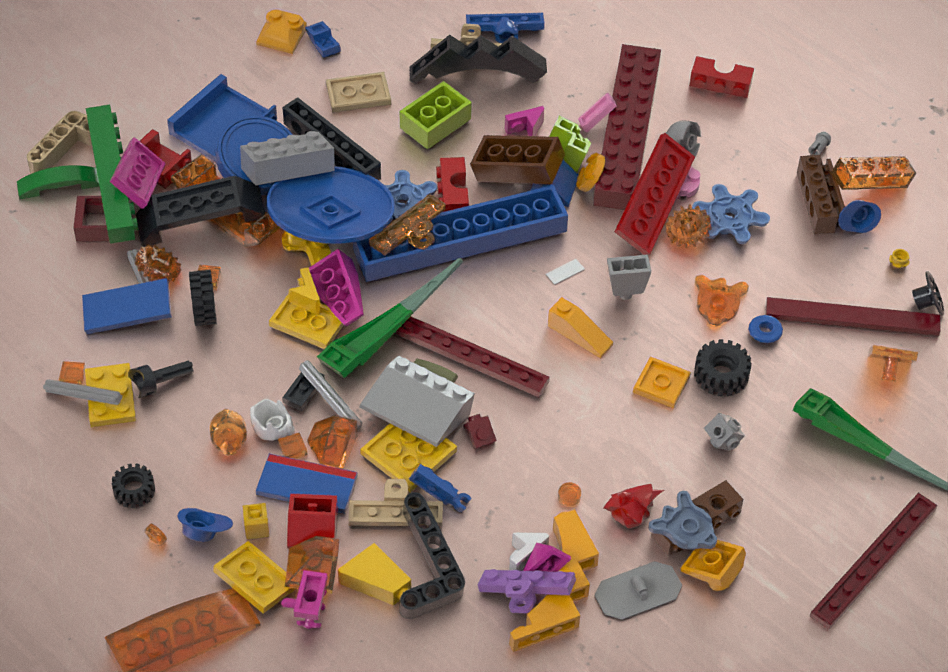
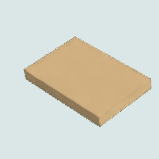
M385 72L326 79L332 113L392 105Z

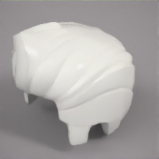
M264 399L250 408L252 427L256 435L261 439L274 441L294 434L295 428L291 420L292 417L280 400L275 403L269 399Z

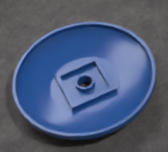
M334 166L335 171L276 181L267 195V210L272 220L280 228L294 236L319 243L340 244L361 241L384 230L394 216L395 202L388 188L368 174L365 175L357 170Z

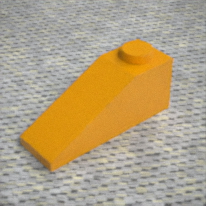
M563 297L549 309V328L600 359L613 346V341L578 306Z

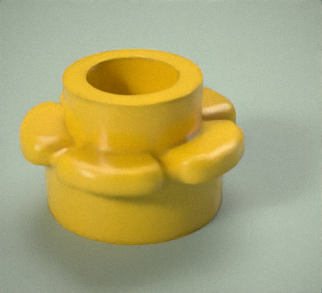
M896 249L889 256V262L896 268L907 267L910 264L909 253L904 249Z

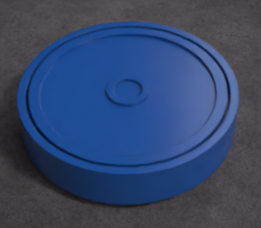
M245 116L236 119L223 130L217 144L215 158L220 174L223 178L237 176L252 182L241 169L240 146L247 145L249 142H265L271 138H287V136L293 134L283 124L268 117ZM275 182L260 184L261 196L268 195L270 188Z

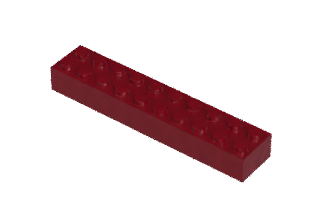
M622 44L612 95L617 106L608 116L601 155L605 156V164L595 185L593 206L625 210L640 179L660 65L661 49Z

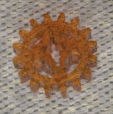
M691 204L688 205L687 209L680 206L681 211L679 212L673 210L674 216H668L669 222L665 223L666 233L671 243L676 242L677 247L684 244L685 248H688L689 244L697 247L696 242L698 241L704 243L703 237H709L708 231L712 230L711 220L706 210L701 211L698 205L695 209H692Z
M147 244L146 247L142 246L135 256L136 261L134 264L139 266L137 270L143 271L144 277L150 276L151 281L167 278L169 283L170 281L174 282L181 272V263L177 262L178 257H173L172 252H166L164 247L159 249L157 245H154L152 248Z

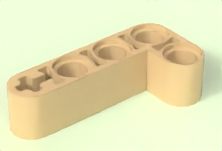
M79 111L68 112L28 152L27 162L31 174L43 169L52 168L77 141L92 146L87 115Z

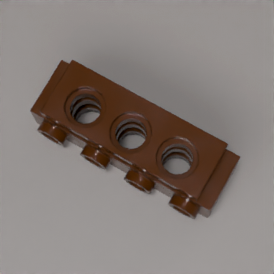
M821 155L800 156L797 169L799 183L814 235L835 233L836 225H838V228H841L838 219L845 207L831 158L826 159V164L822 165Z

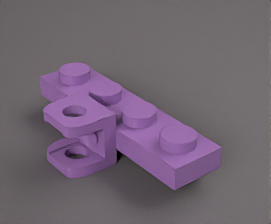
M491 569L484 570L477 585L479 592L505 593L507 598L511 597L509 603L511 613H529L537 600L535 594L570 595L576 577L574 572Z

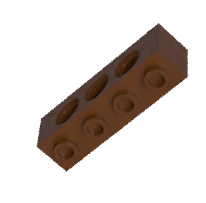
M725 480L693 499L692 502L710 515L713 529L717 530L728 519H735L740 515L744 499ZM651 533L653 540L667 556L683 550V548L672 543L666 536Z

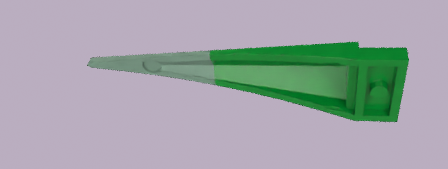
M458 258L427 284L391 309L331 342L317 356L319 361L343 378L350 374L358 365L363 366L463 263L462 259Z
M810 388L795 403L792 411L798 413L804 419L812 420L811 425L948 491V482L925 470L886 444L848 414L832 398Z

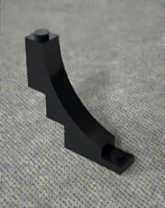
M449 34L409 66L410 81L414 84L425 79L428 74L438 79L455 72L474 69L509 72L534 83L547 73V63L545 57L513 36L497 46L480 35L467 46Z

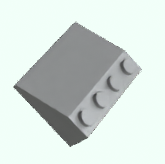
M397 356L386 366L361 402L359 408L437 447L470 415L475 393L406 358Z

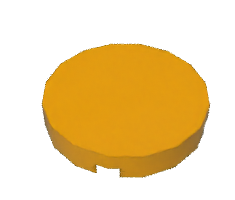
M597 152L587 158L586 163L588 165L586 168H581L577 177L576 185L578 189L585 193L596 184L604 168L605 156Z

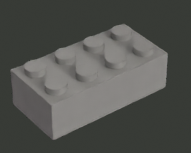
M310 131L305 135H289L287 138L282 139L271 138L265 142H249L247 145L240 146L241 169L255 185L335 171L334 147L319 132Z

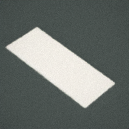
M574 259L546 273V275L555 285L585 268L577 259Z

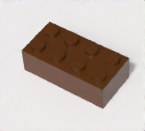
M484 135L470 166L477 182L552 184L565 153L559 137Z

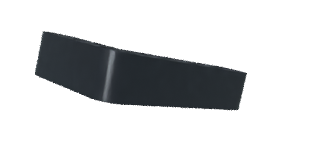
M417 492L409 493L405 497L403 514L435 579L402 593L399 612L407 619L416 618L459 600L463 596L465 578L425 498ZM415 504L419 506V508L412 509L409 507V505ZM426 524L429 526V528L422 529L419 527V525ZM436 544L439 548L432 549L428 545ZM446 564L449 568L442 569L438 565ZM456 584L459 588L451 589L448 585ZM435 593L438 597L430 598L426 594ZM410 601L415 603L416 606L408 607L404 603Z

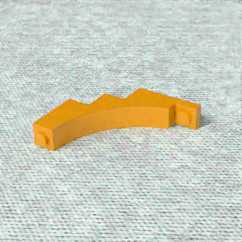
M575 509L569 512H561L553 519V532L557 538L559 549L571 556V560L559 571L574 572L576 577L575 584L570 595L547 594L536 607L527 613L526 626H519L510 632L509 645L513 652L579 628L580 614L574 602L589 596L590 583L583 571L598 566L599 552Z

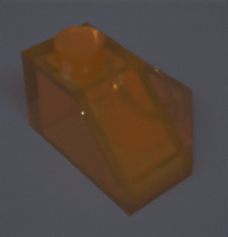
M334 415L314 423L307 443L316 454L319 464L341 469L345 468L358 437L357 420Z

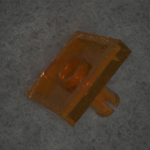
M872 345L869 348L868 357L885 360L882 380L896 382L898 362L912 364L917 361L918 352Z

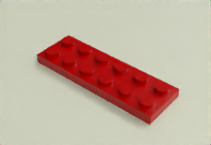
M666 133L660 135L614 231L643 255L651 254L695 159L693 154Z

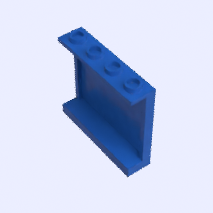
M220 74L167 119L170 135L216 162L215 154L220 135L231 122L245 116H264L277 120L276 105L267 109L230 88L227 83V77Z

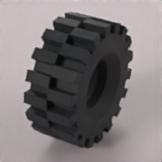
M211 269L189 272L195 326L217 324Z
M719 339L718 343H715L713 340L709 342V346L704 344L702 350L699 349L696 356L694 377H696L697 384L701 383L703 390L708 388L709 394L713 395L714 392H718L717 396L722 397L723 393H726L727 396H732L733 391L735 394H738L740 389L746 387L752 363L750 355H747L748 351L745 348L741 350L740 344L732 345L733 341L728 340V343H723V339ZM725 366L728 367L731 371L727 373H722L717 371L714 367Z

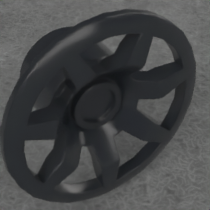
M926 271L927 285L912 290L914 301L919 310L935 305L939 314L943 316L944 305L939 289L931 273Z

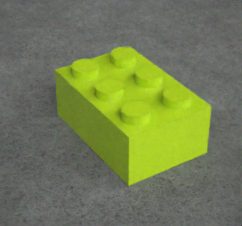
M443 81L399 111L400 129L428 150L471 120L472 102Z

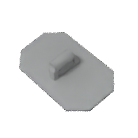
M654 561L601 581L594 596L604 615L623 620L676 600L682 588V583L672 566Z

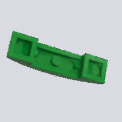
M68 165L47 168L29 174L17 181L19 199L38 197L40 196L39 191L78 184H81L82 190L99 187V181L95 167Z

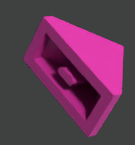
M536 542L523 571L558 572L571 560V556L553 546Z

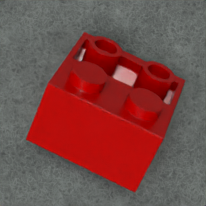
M290 494L287 549L334 551L338 517L337 496Z

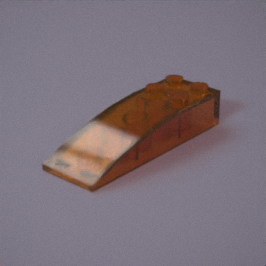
M232 588L174 605L113 632L104 638L107 651L118 672H165L259 627L261 624L248 601Z

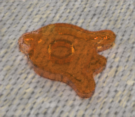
M698 275L695 278V285L699 290L697 309L710 325L720 326L723 322L729 321L737 315L740 298L748 292L749 285L741 281L728 286L724 278L710 280L704 275Z

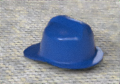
M864 200L852 201L841 211L838 219L839 226L845 231L869 232L880 222L881 209L872 202Z
M197 508L182 509L177 515L178 520L182 523L183 535L199 542L210 541L214 538L216 532L229 530L233 526V521L229 517Z

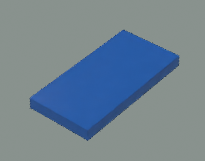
M167 278L82 295L84 331L86 335L172 318Z

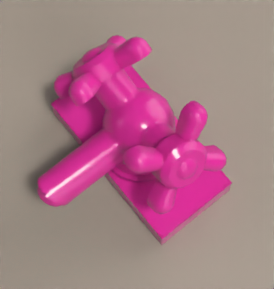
M303 570L297 599L285 598L282 600V607L294 609V617L305 618V621L297 620L298 626H303L306 629L321 627V623H314V620H318L320 610H325L326 607L322 601L327 593L325 590L328 579L327 573Z

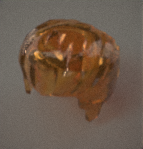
M224 409L212 418L209 430L212 444L226 456L236 454L247 438L246 423L243 417L233 410Z

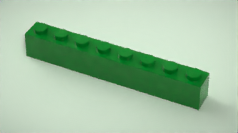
M110 104L85 108L109 242L112 244L135 240L134 231L138 230L136 218L131 217V215H135L133 202L129 203L128 200L130 198L110 182L122 158L120 154H123L122 142H117V139H121L119 127H114V125L118 124L116 112L111 111Z

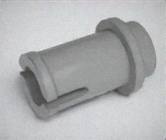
M824 131L818 133L816 140L808 149L809 153L812 155L816 150L814 155H821L823 149L830 145L831 136Z

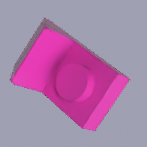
M540 106L505 115L504 129L507 135L526 130L529 136H536L544 122V107Z

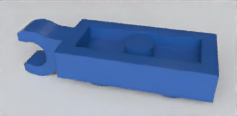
M422 464L409 477V480L437 500L443 501L444 505L449 503L460 513L466 509L460 500L468 503L472 499L466 493L457 494L459 490L454 488L449 481L443 480L434 474L432 469L424 467Z

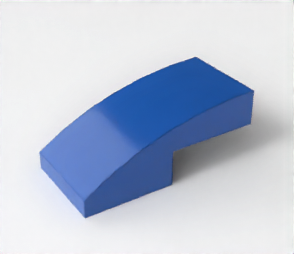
M323 21L305 27L309 38L323 58L341 52L340 44L332 37L331 29Z

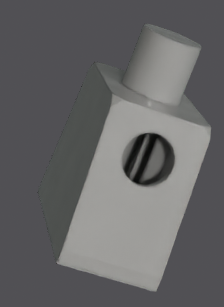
M648 255L607 258L614 296H620V298L628 300L632 295L644 293L652 272Z

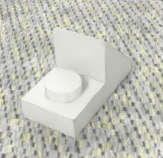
M513 533L512 546L517 550L509 558V570L523 571L536 542L549 545V535L547 533Z

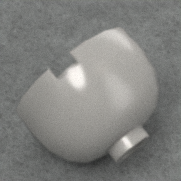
M682 120L672 124L666 134L696 157L700 147V143H697V136L701 137L698 123Z

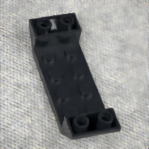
M230 176L151 195L148 204L143 209L140 208L136 213L141 246L146 247L163 243L161 231L234 213L242 212L245 223L266 218L259 185H255L253 182L237 176Z

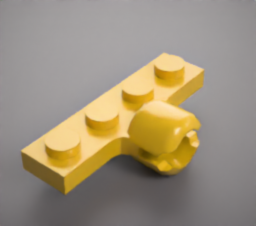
M286 231L282 234L284 250L288 252H306L311 266L331 254L328 243L305 240Z

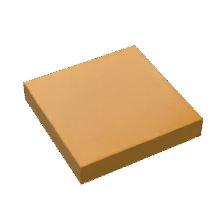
M650 356L633 387V393L674 409L690 378L691 372Z

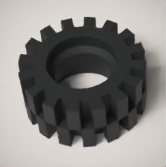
M131 463L128 464L126 469L124 466L120 467L121 472L116 470L115 476L112 477V489L115 500L117 499L119 504L123 503L124 507H128L131 504V508H135V504H139V507H142L143 501L146 503L150 502L149 497L153 498L155 492L154 478L150 469L147 470V467L144 465L140 468L138 463L135 464V467H132ZM138 481L142 483V486L136 490L125 489V485L130 482Z

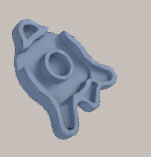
M680 491L677 494L676 508L669 505L664 506L662 517L654 519L649 523L648 528L651 533L662 534L669 538L672 543L683 549H711L717 544V537L714 534L710 515L694 505L687 491Z

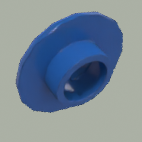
M760 315L753 318L749 323L748 330L750 335L759 342L772 343L779 340L782 336L783 327L772 316ZM761 328H767L770 332H763Z

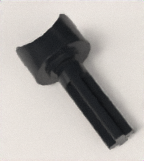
M188 360L152 371L148 365H143L130 369L128 378L138 387L140 392L138 398H142L156 393L158 383L193 373V364Z

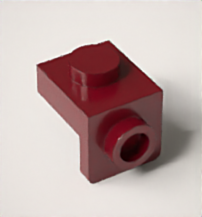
M480 414L473 415L467 418V423L463 424L464 429L467 428L474 449L497 441L488 415L481 417Z

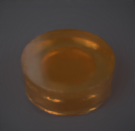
M564 483L559 487L558 499L566 506H574L581 499V489L575 483Z
M150 523L144 529L147 537L156 545L162 546L167 541L166 535L156 525Z

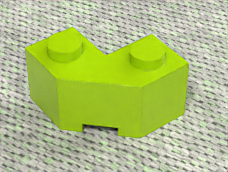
M559 115L549 137H559L565 153L563 160L574 171L578 172L591 142L588 138L582 137L578 124Z

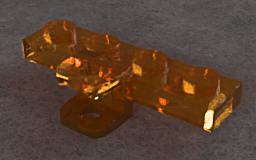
M431 194L427 195L386 226L380 233L370 238V246L386 255L408 238V243L418 249H426L435 242L434 235L430 233L433 230L431 220L445 210V203ZM427 239V241L421 242L420 240Z

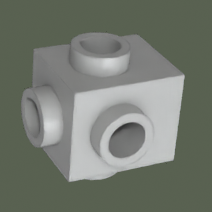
M718 413L704 427L711 438V444L717 449L731 451L745 437L741 431L740 423L731 416Z

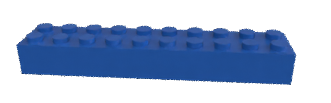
M554 185L389 225L380 233L370 238L353 242V250L365 281L369 282L567 232L568 213Z

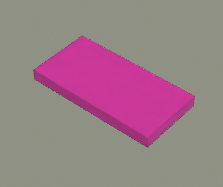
M133 137L129 141L110 182L143 209L148 204L161 175L160 173L163 171L165 162L138 139Z

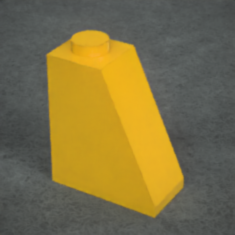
M375 543L338 569V582L341 585L391 605L399 602L402 593L412 588L411 578Z

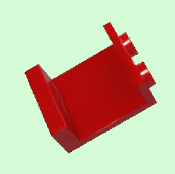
M152 129L140 140L143 145L165 162L157 182L161 187L166 189L184 171L191 167V150L186 149L181 155L160 144L159 132Z

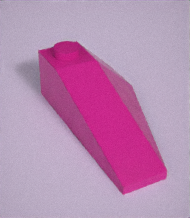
M338 248L309 267L318 296L346 327L364 316L359 278L353 260Z

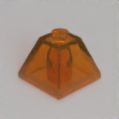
M315 536L289 548L284 587L299 589L303 570L327 573L328 579L325 590L327 593L332 594L340 539Z

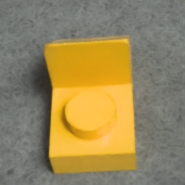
M308 267L300 269V278L297 279L298 287L289 289V302L314 314H320V299Z
M266 503L242 505L246 539L269 537Z

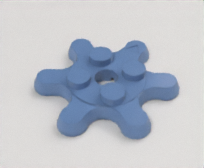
M399 170L395 173L394 183L385 185L394 198L395 210L393 220L396 221L395 224L409 221L416 216L426 217L438 214V208L426 201L427 197L434 195L437 191V184L435 182L427 181L423 184L415 185L411 183L408 171ZM402 199L407 201V204L399 203L398 201Z
M716 184L712 187V193L715 197L714 201H696L692 205L694 214L710 220L704 227V234L709 239L715 238L718 234L726 235L730 233L739 244H746L751 237L748 231L750 226L764 227L770 221V216L767 213L758 212L752 208V204L758 199V193L751 189L745 190L739 196H734L728 192L726 186ZM726 213H731L736 216H734L733 218L731 216L726 215Z

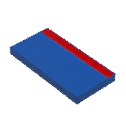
M269 453L256 488V495L287 502L290 500V494L337 496L338 513L345 514L358 473Z

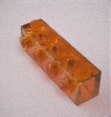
M906 156L840 157L831 171V174L842 190L908 188L917 174Z

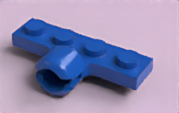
M543 13L466 14V24H478L481 27V31L494 32L498 43L505 42L511 36L518 39V31L520 30L537 31L544 30L545 28Z

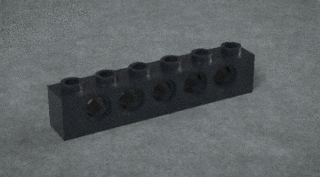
M297 97L282 107L284 125L299 136L305 135L310 131L319 132L334 147V165L357 170L365 175L368 174L377 180H381V162Z

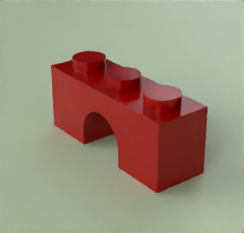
M696 56L689 86L748 98L754 68L735 64L731 72L721 73L715 69L714 59Z
M465 157L440 158V166H436V179L441 181L437 182L438 194H442V197H439V210L446 212L469 206L468 188H457L458 186H466Z

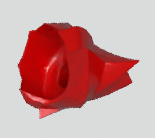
M652 484L625 489L611 494L612 497L603 509L610 511L612 517L626 528L639 527L645 519L650 517L648 508L653 506V500L664 490L653 489Z

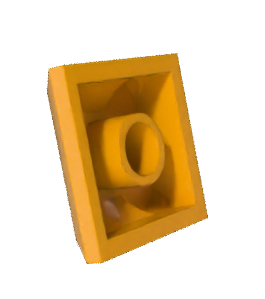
M276 9L271 10L266 14V23L259 34L256 45L293 54L306 31L307 22L300 15Z
M717 540L714 548L694 549L680 569L685 574L708 582L709 587L713 590H724L731 585L742 570L746 552L742 546Z

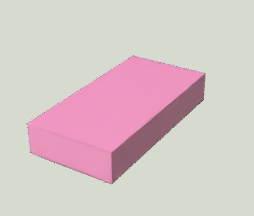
M609 93L601 97L578 118L585 132L591 130L617 106Z

